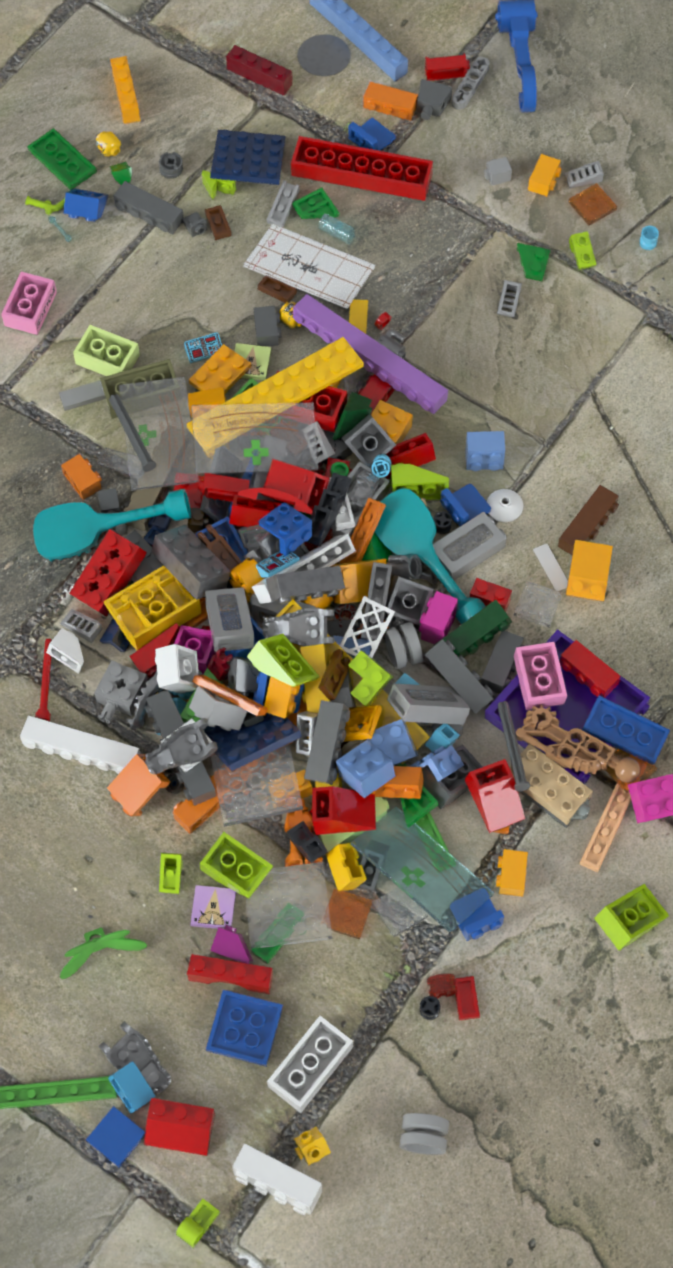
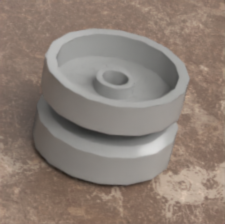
M411 622L400 625L399 631L395 627L386 629L384 639L390 660L396 670L406 667L407 659L412 665L423 662L420 641Z
M422 1113L403 1115L402 1128L406 1132L401 1134L400 1148L425 1155H442L446 1153L447 1140L442 1136L448 1134L449 1121L447 1119Z

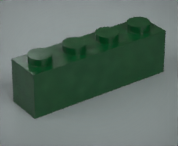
M494 600L445 636L443 640L445 642L449 640L456 648L453 652L458 657L460 655L466 657L477 652L479 646L483 643L492 641L494 635L498 632L507 630L512 620L498 601Z

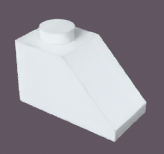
M61 628L50 642L46 653L79 674L84 663L79 640L72 632Z

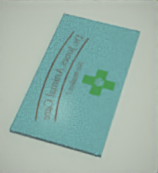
M397 807L393 808L376 822V830L365 831L351 842V845L449 933L454 931L490 897H493L495 893L416 823L408 828L404 813Z

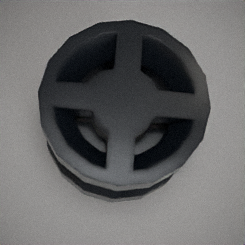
M446 511L437 512L433 518L436 532L446 534L451 530L452 516Z
M434 996L424 997L420 1002V1015L426 1020L436 1019L440 1013L441 1004L439 1000Z

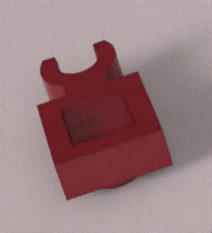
M225 647L217 650L207 666L218 681L225 679L230 669V665L227 662L232 660L231 654L225 655Z

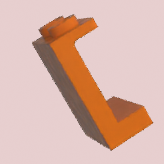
M136 754L107 787L111 797L123 806V811L129 816H141L143 813L141 809L160 788H166L171 783L162 772L156 775L149 772L146 765V754Z

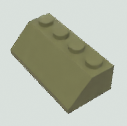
M170 359L100 378L112 419L117 418V415L109 401L111 395H119L128 414L162 405V403L164 405L168 404L166 402H175V398L176 401L182 400L180 387Z

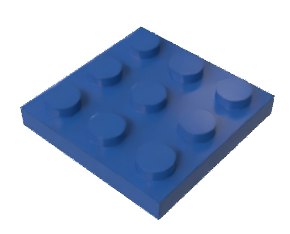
M223 990L206 1051L267 1067L283 1005Z

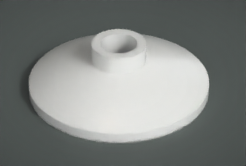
M497 490L487 499V503L491 507V512L488 514L496 521L512 522L522 514L523 501L512 490Z

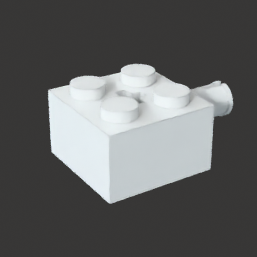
M177 644L156 649L155 662L157 665L158 686L179 694L196 690L199 685L193 683L192 680L195 675L202 674L198 670L197 651Z

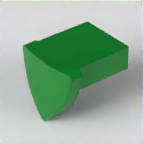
M127 162L110 166L112 176L120 185L124 181L130 183L132 168Z

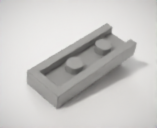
M283 180L267 217L268 224L284 228L292 209V204L300 190V185L296 184L295 186Z
M101 381L59 392L65 411L105 399Z

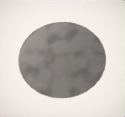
M316 35L301 44L297 57L299 64L307 72L317 76H331L341 72L348 65L350 50L347 44L338 37Z

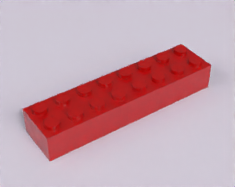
M303 136L298 138L291 161V176L422 201L426 200L433 174L432 160Z

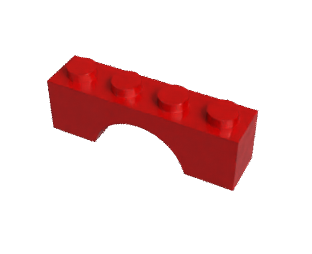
M191 954L187 976L188 980L204 984L213 982L230 983L241 986L251 992L269 995L273 979V968Z

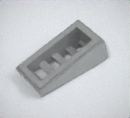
M599 161L566 172L564 176L570 189L602 182L603 170Z
M504 280L497 314L515 317L522 286L521 283ZM506 289L516 291V294L506 292ZM505 295L515 297V300L505 298ZM503 301L514 303V305L503 304ZM502 307L512 309V312L503 311Z
M318 421L302 429L315 464L335 454ZM314 429L315 433L311 435L310 431Z
M73 609L69 611L60 623L90 643L95 640L103 629L100 622ZM74 616L75 618L71 624L68 623L71 617ZM78 620H81L77 626H74Z
M306 711L297 714V728L300 730L302 737L297 739L296 753L310 754L318 717L317 713ZM304 743L309 744V747H304Z

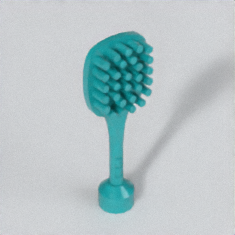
M405 488L396 490L382 499L380 502L385 504L386 507L374 532L383 544L396 555L416 554L432 570L450 595L458 599L455 617L461 625L486 606L480 598L466 597L440 562L433 547V539L436 535L435 521L422 500L414 492Z
M180 489L169 492L164 503L118 513H97L90 505L80 502L56 505L41 511L35 517L33 526L35 545L43 558L49 559V561H54L55 559L63 560L67 557L72 558L75 555L81 556L83 552L90 553V548L97 546L98 538L102 532L118 525L164 514L175 521L191 518L189 499L186 490Z

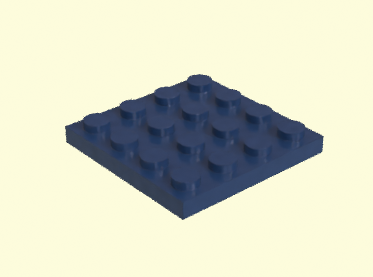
M218 129L210 178L279 185L286 136Z
M269 713L263 715L264 720L252 726L245 727L242 723L239 731L234 729L227 731L218 725H215V727L207 726L203 729L210 740L216 742L218 746L214 753L231 772L302 737L300 730L287 717L282 718Z

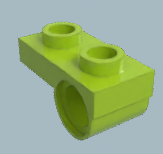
M588 231L571 235L569 245L571 252L575 255L578 270L595 267L597 264Z
M202 1198L190 1216H187L182 1221L176 1231V1235L194 1248L218 1217L220 1211Z

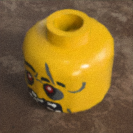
M103 131L96 137V147L105 157L116 156L120 152L121 141L113 132Z
M286 302L279 311L280 320L289 328L302 326L293 318V307L297 304L295 302Z

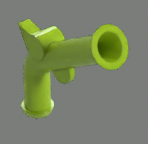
M28 195L25 205L45 209V213L50 216L52 212L64 208L65 198L56 205H53L50 200L43 202L33 199Z

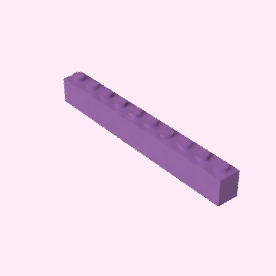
M308 294L293 307V318L297 323L304 325L310 332L317 334L330 344L344 337L364 362V368L367 371L374 373L380 380L387 382L396 391L406 395L409 400L418 403L424 410L434 414L447 401L448 389Z

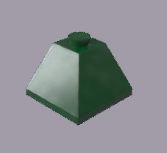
M351 392L332 439L337 440L347 434L366 416L371 414L373 408L370 407L372 400Z

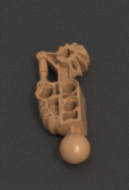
M542 704L539 709L533 706L532 711L528 710L526 713L527 717L523 720L524 726L516 730L518 741H525L543 750L548 758L557 762L562 768H574L576 772L583 771L584 774L591 772L596 774L598 770L605 771L610 766L615 769L617 777L626 783L635 781L640 775V766L635 759L629 757L619 759L614 756L615 748L581 729L574 728L566 731L558 727L559 720L555 718L556 711L550 712V706L546 709L543 708ZM532 736L548 737L558 744L546 746ZM571 739H578L580 742L575 743ZM589 749H596L597 752H590ZM568 754L570 757L564 758L561 755Z

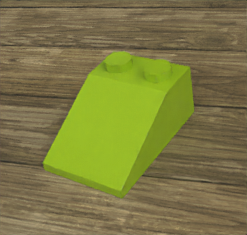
M398 463L391 465V493L405 488L414 492L420 499L425 498V501L441 500V491L449 488V478L411 464Z
M284 634L259 640L247 656L253 666L260 672L292 687L317 680L320 677Z
M225 832L222 833L200 862V870L249 899L273 868V865Z
M643 884L605 906L594 919L620 951L667 919L669 914L647 886Z

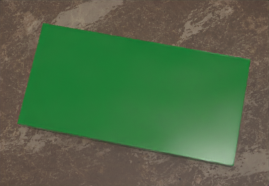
M54 128L27 146L28 151L70 190L97 172V168Z

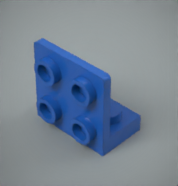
M374 118L369 119L362 126H358L355 122L348 125V139L358 147L382 151L396 139L395 134Z

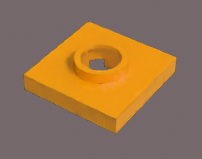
M380 705L349 708L350 718L345 725L346 737L343 742L372 739L382 711ZM363 723L364 726L359 729L358 725Z

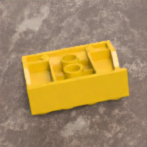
M164 565L104 601L105 606L125 637L136 650L142 648L177 623L181 626L202 613L199 599L193 598Z

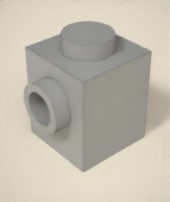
M506 157L493 159L486 163L484 175L486 180L490 181L491 186L511 181L512 169Z

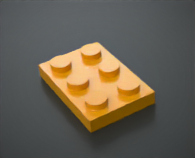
M223 344L189 379V384L199 391L224 387L226 394L251 368V362Z

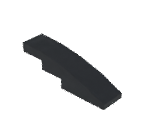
M333 472L328 489L323 490L319 505L314 506L310 517L312 520V537L305 542L317 546L322 545L341 509L352 478Z

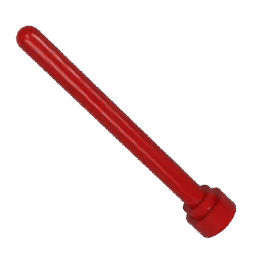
M47 638L44 648L40 709L35 713V718L50 722L51 714L47 708L52 656L46 652L52 639Z

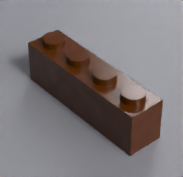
M599 485L560 536L558 547L573 555L575 540L586 542L594 540L599 533L598 529L601 526L604 527L608 522L610 513L614 514L619 507L617 503L619 495Z

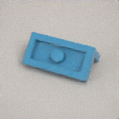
M134 1062L124 1066L108 1078L130 1114L151 1101V1098H155V1094Z

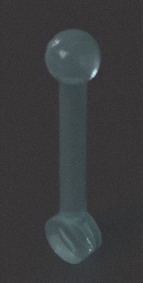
M50 216L49 222L57 227L67 242L71 241L72 237L67 235L59 226L54 216Z

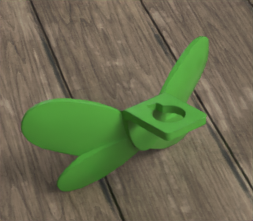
M103 928L84 934L86 943L80 944L65 953V957H73L62 969L60 978L66 979L72 976L93 952L107 947L124 951H139L145 949L147 944L141 940L123 938L130 933L129 930L116 931L107 935L104 934ZM94 935L101 936L98 938H94L92 941H90L91 937Z

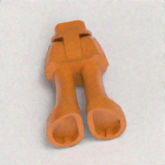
M305 800L289 801L290 808L286 815L284 831L287 832L304 821L312 832L314 830L312 815L308 811V807H305ZM290 840V853L285 858V868L298 869L303 865L302 854ZM322 856L312 863L304 857L307 867H318L323 863Z

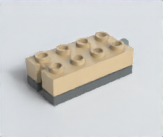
M529 744L521 753V759L530 788L519 792L565 828L574 819L585 820L589 815V801L593 791L556 762L548 758L539 749ZM511 764L509 768H510V770H511V772H512V774H513V776H514L513 769H512V764Z

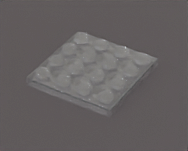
M289 743L232 772L215 753L210 755L224 827L303 810Z
M323 862L272 868L250 899L246 897L251 949L333 939Z

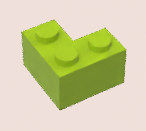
M362 650L348 665L363 678L350 694L364 706H369L393 678L388 671Z

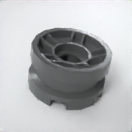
M166 152L160 156L159 171L161 175L165 178L173 179L182 174L183 160L178 153Z

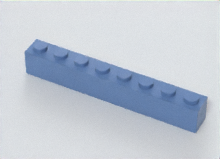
M309 0V3L394 81L408 73V59L343 0Z

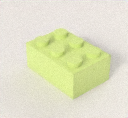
M89 325L73 352L77 365L105 376L132 369L140 356L138 343Z

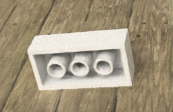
M319 1016L268 1079V1088L302 1113L351 1051L353 1041L323 1017Z
M245 1143L232 1166L234 1176L237 1177L236 1180L244 1185H248V1183L254 1185L257 1192L263 1195L269 1193L275 1196V1201L282 1205L288 1203L294 1206L293 1210L302 1215H305V1213L311 1215L322 1193V1183Z

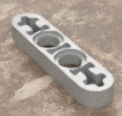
M478 57L473 62L453 94L452 106L455 109H464L489 70V60L487 58ZM477 75L479 78L471 79L470 76ZM464 87H470L471 90H470V91H464L463 88H464Z

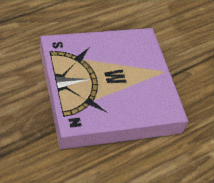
M196 885L191 926L216 929L218 927H225V925L232 926L236 892L230 888Z

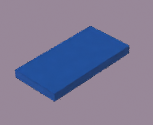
M598 696L582 729L584 732L652 765L655 764L670 732L669 729L601 696Z

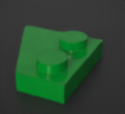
M322 187L294 201L292 204L301 219L337 218L340 214Z
M517 243V251L520 255L521 265L524 268L525 278L543 282L550 249Z
M424 786L422 787L420 799L400 798L408 828L438 806V801Z

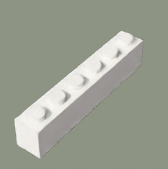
M348 534L335 536L303 555L298 562L277 574L327 568L356 550ZM270 577L252 586L260 604L271 602L266 579Z
M32 716L27 717L20 734L22 744L27 748L42 749L47 754H59L64 759H76L84 765H96L101 770L108 771L109 769L116 771L117 774L125 768L136 754H140V750L137 747Z

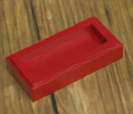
M474 976L453 978L459 1021L480 1018Z

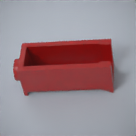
M465 53L456 56L425 57V72L428 81L464 78L467 70L470 69V62L466 60Z
M205 473L204 478L199 480L198 490L201 491L200 498L206 496L207 498L233 502L234 495H238L239 491L249 489L250 480Z

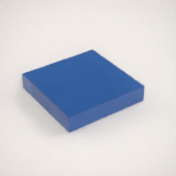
M113 1106L87 1137L86 1141L119 1168L145 1137V1131Z

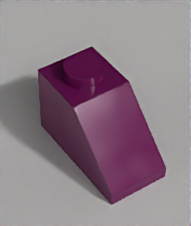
M230 925L218 927L210 951L242 963L252 964V956L242 934L236 932L237 928Z

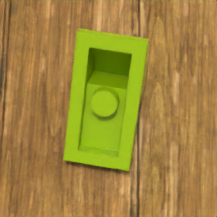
M202 171L203 185L212 200H214L217 191L234 195L236 191L235 181L211 179V172Z
M161 852L159 892L180 893L181 871L183 869L182 854Z

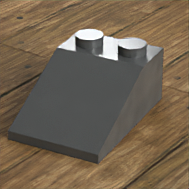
M463 744L455 748V751L460 756L464 766L447 777L437 781L428 765L422 769L423 786L438 801L440 809L449 805L469 790L464 779L469 772L482 768V765Z

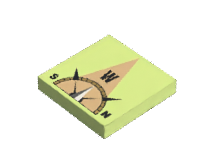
M236 343L235 352L251 362V368L241 378L266 380L272 351L271 347Z

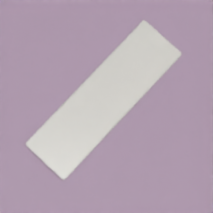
M548 544L534 548L533 551L556 592L567 588L568 580Z

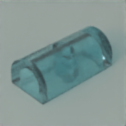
M324 213L318 228L347 244H351L355 238L354 228Z

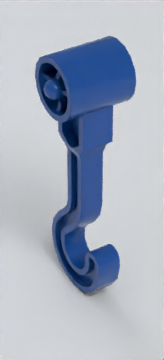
M499 0L495 19L498 21L499 33H509L510 45L515 52L518 77L522 81V92H519L521 113L535 112L537 100L536 75L534 66L531 65L528 47L529 32L535 31L536 18L538 17L535 1Z

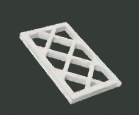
M364 596L340 646L348 654L355 657L361 648L371 646L372 650L369 656L373 658L395 611ZM365 602L371 604L373 611L362 614L361 610ZM385 611L389 613L386 622L381 623L378 613ZM375 614L378 624L367 628L364 617ZM361 619L364 629L353 632L352 628L356 620ZM380 628L381 632L377 640L372 641L369 631ZM366 632L369 643L358 646L355 635ZM352 637L356 647L351 649L344 647L347 638Z

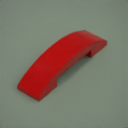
M250 488L238 492L239 496L254 500L257 499L258 493L295 502L294 509L311 515L313 512L303 501L280 490Z

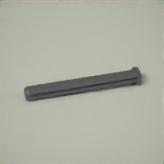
M118 394L111 395L109 401L142 464V470L144 472L153 470L156 467V462L152 461Z
M507 701L499 702V714L516 781L514 788L516 791H525L530 788V783L526 779L509 704Z

